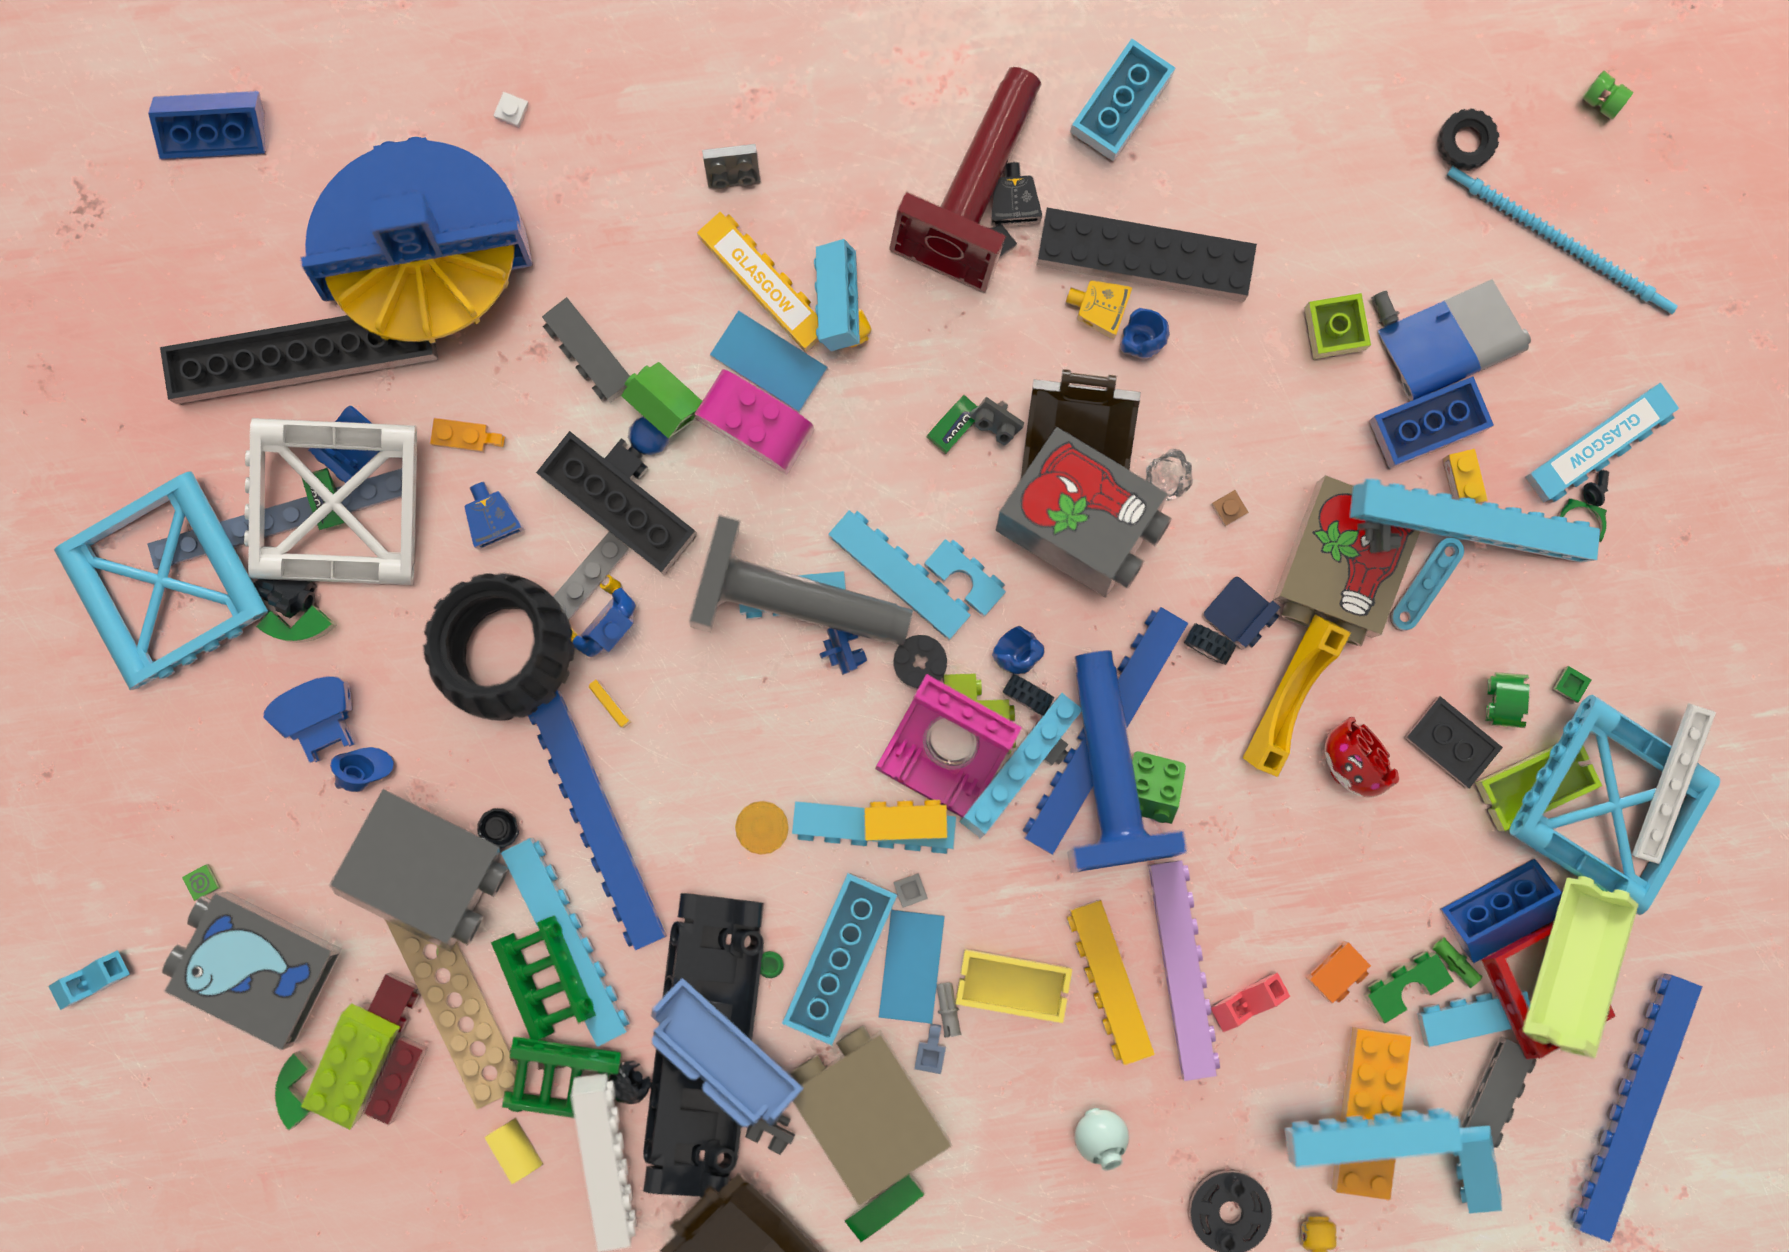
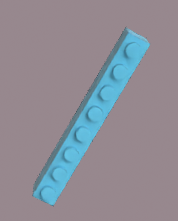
M529 838L501 852L535 923L555 915L557 922L561 925L562 934L589 998L593 1002L596 1016L584 1022L596 1046L598 1047L629 1031L627 1025L630 1024V1021L624 1010L619 1011L615 1003L618 997L611 985L607 987L603 979L606 976L604 968L599 961L595 963L591 952L594 951L588 937H582L579 928L582 927L576 913H570L567 904L570 903L564 889H558L555 880L558 879L557 874L551 864L549 866L546 865L542 857L546 855V852L539 840L535 842L534 838Z

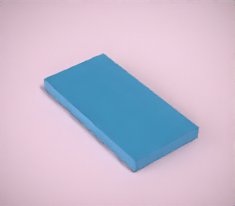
M739 310L710 353L711 357L797 412L801 411L828 369L827 366Z
M891 910L879 1018L932 1024L945 916Z

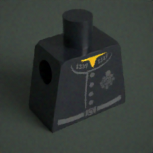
M1019 162L1007 163L1004 168L1005 177H1000L993 192L991 226L999 225L1000 223L1002 225L1041 222L1042 211L1033 176H1021Z

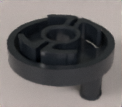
M1226 1170L1206 1177L1197 1186L1191 1197L1189 1217L1194 1232L1210 1249L1216 1252H1247L1256 1247L1268 1233L1272 1221V1207L1266 1191L1254 1178L1239 1171ZM1226 1202H1235L1239 1205L1240 1214L1234 1221H1224L1220 1216V1209ZM1206 1215H1209V1216H1207V1221H1208L1209 1228H1208L1207 1223H1206Z

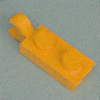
M434 418L430 444L432 446L484 452L485 445L504 447L505 436L498 433H487L488 426L484 424Z

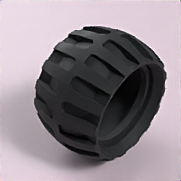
M486 573L473 576L469 582H459L450 589L451 592L444 599H439L434 606L435 611L431 620H427L425 626L426 644L423 645L425 662L429 666V675L433 683L449 702L470 715L502 721L510 720L514 717L528 716L536 712L538 706L548 704L557 696L555 692L562 683H566L570 674L568 667L569 662L573 661L574 644L571 641L572 629L569 620L560 604L547 590L537 583L518 575ZM502 609L524 610L532 623L534 637L529 659L520 672L506 682L491 686L477 685L471 679L466 665V647L474 628L486 616Z

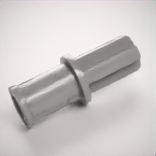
M952 983L938 984L937 992L940 1004L938 1014H941L944 1037L962 1035L957 1014L959 1007H956Z

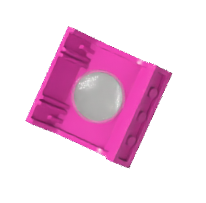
M926 674L875 769L930 800H940V805H946V809L963 818L993 779L1022 727Z

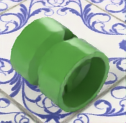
M1603 70L1582 99L1593 107L1599 105L1600 112L1613 120L1634 92L1623 84L1616 85L1615 78ZM1605 89L1611 92L1606 99L1601 95Z

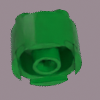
M1495 672L1494 676H1490L1487 682V695H1492L1491 703L1486 705L1485 721H1491V726L1526 727L1527 721H1521L1523 714L1528 715L1530 684H1524V681L1529 679L1528 674Z

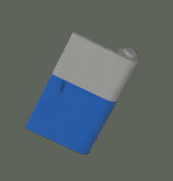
M1493 279L1377 330L1380 339L1401 374V383L1410 401L1438 391L1529 349V344L1531 343L1528 331L1520 327Z

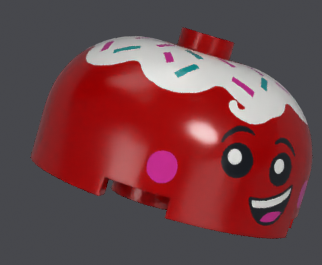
M1349 717L1330 732L1325 743V757L1331 769V776L1338 784H1342L1355 795L1361 797L1379 796L1399 782L1398 770L1395 768L1391 769L1388 759L1390 754L1378 737L1365 724L1357 725L1355 717Z

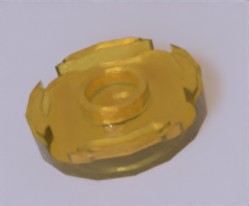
M759 801L743 808L737 817L735 829L736 836L745 849L762 855L772 853L783 845L787 839L789 825L782 809L774 803Z

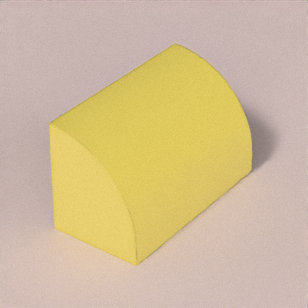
M517 1118L484 1137L511 1184H514L543 1165Z

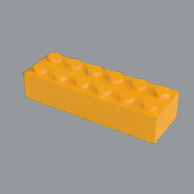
M1352 1027L1340 1122H1346V1117L1363 1116V1119L1367 1120L1374 1119L1373 1115L1380 1113H1390V1116L1395 1117L1401 1116L1411 1036ZM1396 1158L1334 1164L1331 1188L1336 1193L1391 1200Z

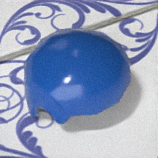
M644 416L635 419L629 427L628 440L631 447L641 454L654 455L660 453L669 444V439Z

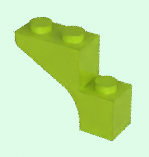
M947 674L943 676V684L1004 718L1015 721L1014 705H1009V699L977 700V696L982 695L981 679L976 680V674ZM1016 740L1012 748H1016Z

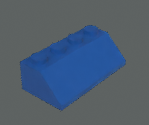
M259 91L157 96L152 99L148 115L159 159L265 153L264 112Z
M1533 859L1441 910L1460 946L1474 964L1554 921L1562 892L1537 860Z

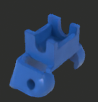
M327 676L302 683L279 695L264 711V719L285 739H292L293 741L299 739L309 763L321 761L318 751L339 741H342L344 747L355 745L345 722L349 718L348 712L352 710L350 686L348 682L341 680L339 677Z

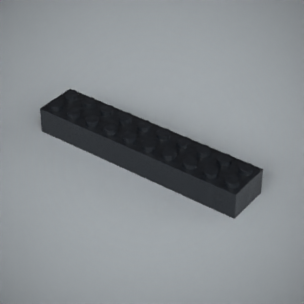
M347 315L160 347L168 400L175 404L438 360L436 344L430 343L429 340H385L379 335L359 326Z

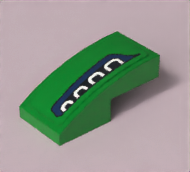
M963 395L926 437L947 454L975 423V420L970 417V413L978 406Z
M328 468L312 472L332 494L337 492ZM302 478L312 513H314L325 501ZM332 510L317 526L319 530L345 522Z

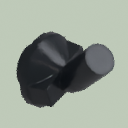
M1600 470L1598 472L1597 484L1589 482L1584 485L1583 496L1587 503L1597 507L1604 504L1605 493L1608 491L1609 471Z

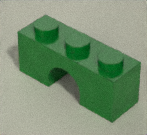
M1425 951L1413 958L1415 963L1407 968L1402 965L1390 973L1392 977L1384 982L1379 979L1367 987L1369 991L1364 993V996L1380 1022L1385 1024L1408 1010L1402 1000V991L1407 984L1417 982L1426 994L1433 995L1454 982L1437 953L1431 952L1429 954Z

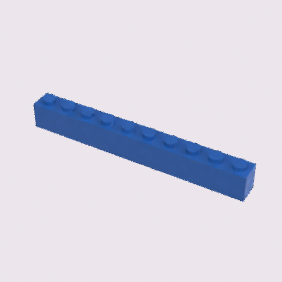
M1162 607L1158 608L1157 612L1151 610L1144 624L1148 625L1143 635L1138 633L1131 644V647L1134 648L1130 658L1124 656L1117 668L1121 671L1118 676L1126 728L1129 726L1188 625V622ZM1084 726L1077 736L1080 743L1076 750L1070 748L1063 762L1067 763L1063 772L1057 771L1049 785L1053 786V789L1049 796L1044 794L1037 804L1036 808L1040 810L1035 819L1030 817L1022 830L1026 833L1024 839L1051 855L1054 854L1093 787Z
M557 690L555 692L557 696L551 702L541 704L537 707L538 710L528 715L532 725L537 724L541 734L537 735L539 743L543 750L548 749L551 759H548V763L553 774L558 773L562 783L558 785L564 799L568 797L573 806L569 809L575 824L580 822L583 832L580 833L583 844L586 848L590 847L594 855L591 858L593 867L597 873L601 871L605 880L601 883L607 897L612 896L616 905L612 907L613 913L618 922L623 921L626 931L623 932L626 943L629 947L633 946L635 950H638L667 937L561 691Z
M1664 973L1663 977L1659 978L1655 988L1657 996L1646 1012V1017L1648 1018L1646 1026L1640 1030L1637 1037L1639 1045L1636 1054L1633 1053L1628 1062V1069L1630 1070L1627 1079H1623L1619 1087V1094L1621 1095L1618 1104H1614L1610 1111V1126L1601 1136V1151L1599 1156L1596 1155L1592 1161V1176L1590 1181H1586L1583 1186L1582 1196L1584 1198L1581 1206H1578L1573 1214L1572 1221L1575 1222L1573 1227L1577 1230L1611 1243L1703 986Z

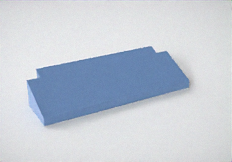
M683 978L652 1009L651 1017L660 1024L653 1032L652 1045L689 1079L696 1080L700 1077L705 1082L703 1084L704 1093L740 1126L748 1127L750 1124L754 1126L760 1118L772 1126L803 1090V1087Z

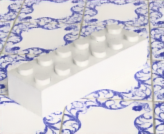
M607 1073L575 1077L571 1097L597 1250L602 1252L631 1247V1239L636 1236L635 1226H637L635 1210H631L633 1197L631 1185L627 1184L628 1165L626 1158L623 1159L622 1133H618V1123H620L618 1107H613L615 1097L614 1082L608 1081Z

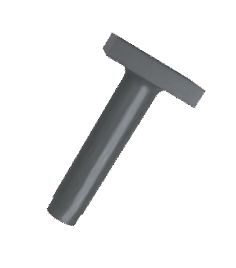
M721 515L718 516L690 617V627L711 633L718 606L724 602H734L884 643L890 642L901 646L904 645L912 618V609L741 560L734 552L740 521Z

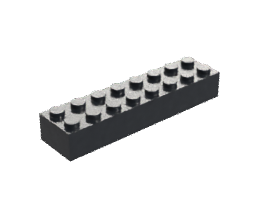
M1047 207L1036 266L1244 302L1249 294L1257 244Z

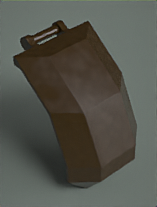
M1062 369L1061 382L1034 379L1021 479L1056 427L1130 470L1141 392L1115 389L1117 375L1103 377L1071 373V370Z
M740 1173L720 1192L709 1186L704 1191L705 1195L679 1220L675 1219L670 1224L677 1234L660 1250V1252H820L783 1212Z

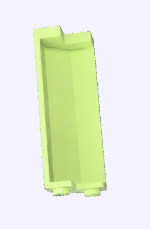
M1579 876L1578 879H1566L1523 1032L1533 1040L1543 1044L1547 1042L1560 1046V1050L1570 1054L1596 1058L1639 905L1630 897L1628 892L1622 890H1614V892L1602 891L1594 884L1593 879Z

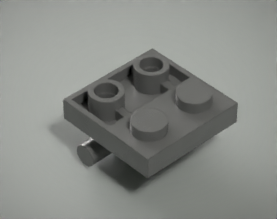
M756 144L702 150L708 188H725L727 186L751 185L761 182Z

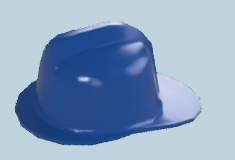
M367 747L336 755L331 760L330 767L335 775V787L337 789L343 788L350 792H360L365 790L371 782L388 776L393 769L394 763L392 757L387 752L379 748Z

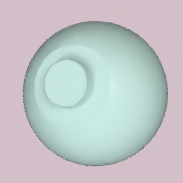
M1093 1108L1088 1110L1079 1121L1075 1130V1144L1079 1153L1087 1161L1101 1164L1104 1171L1112 1170L1123 1163L1121 1156L1125 1153L1129 1144L1128 1128L1117 1114L1108 1110Z

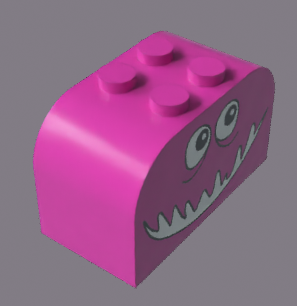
M725 369L721 370L694 413L698 422L786 476L814 432L813 424L805 417Z

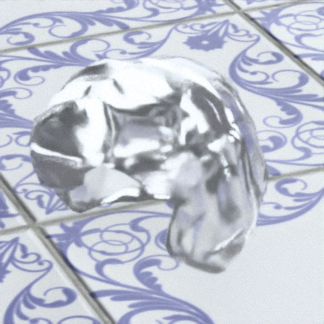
M1169 449L1160 458L1153 459L1146 467V481L1168 493L1165 502L1176 500L1182 497L1193 484L1192 464L1186 460L1184 453L1180 449Z

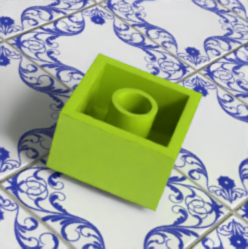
M1362 293L1310 301L1304 307L1313 359L1366 351L1371 346Z

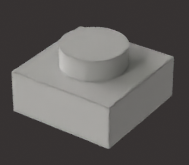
M919 873L893 882L902 908L928 899Z

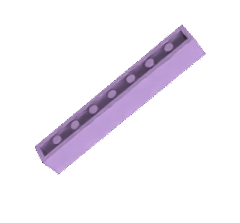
M1182 860L1148 865L1181 1076L1184 1081L1217 1076L1216 1069H1220L1218 1053H1213L1212 1042H1216L1213 1026H1209L1207 1015H1211V1006L1209 999H1204L1203 988H1207L1205 972H1200L1199 962L1203 961L1201 946L1196 945L1194 935L1198 934V925L1196 918H1191L1190 908H1194L1192 892H1187L1186 881H1190L1189 869L1187 865H1183Z

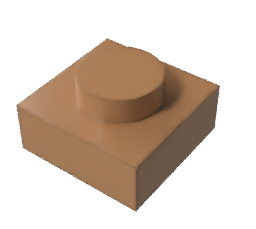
M1236 490L1211 504L1224 527L1249 513Z

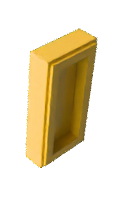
M595 679L589 684L590 690L620 727L625 728L631 723L630 719L599 680Z

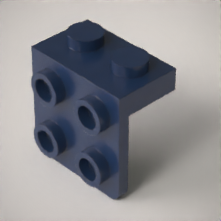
M1234 577L1208 606L1203 615L1205 619L1242 650L1247 646L1252 648L1260 640L1262 635L1259 632L1265 625L1268 628L1273 625L1279 618L1276 612L1281 607L1273 600L1268 602L1240 577Z

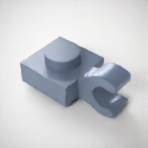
M930 1024L927 1043L919 1041L915 1070L941 1074L946 1046L938 1045L941 1025Z

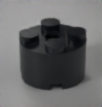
M914 635L905 639L903 646L899 645L897 647L893 660L894 671L902 684L918 690L926 674L938 681L943 678L947 668V655L943 646L934 638L927 635ZM916 656H919L921 659H927L925 669L921 670L919 666H913L916 662Z

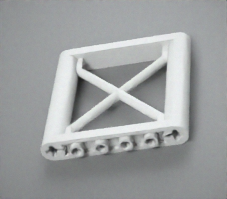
M252 418L250 424V450H246L245 465L249 467V477L245 479V493H249V504L245 505V520H249V530L245 531L244 544L246 547H249V577L251 579L413 585L417 426ZM288 447L380 452L336 493L332 494ZM265 452H278L325 501L323 505L277 547L264 546ZM389 457L403 458L401 552H388L341 503ZM333 510L377 557L291 554L287 552Z

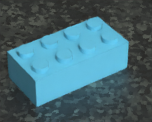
M1131 38L1073 122L1070 133L1114 162L1172 78L1175 67Z

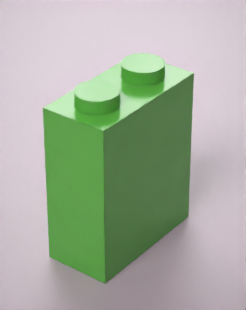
M660 362L651 367L646 365L638 375L633 373L624 385L627 388L621 395L668 439L694 421V413L702 402L696 394Z

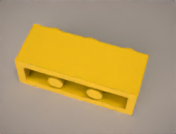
M924 800V806H913V801H897V807H886V802H870V807L865 808V840L947 838L946 805H940V800Z

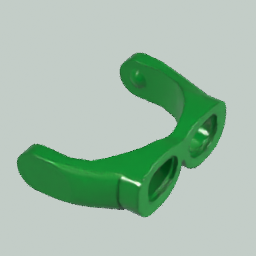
M1569 498L1558 516L1564 517L1568 511L1576 507L1590 510L1595 514L1600 523L1599 542H1602L1607 527V510Z

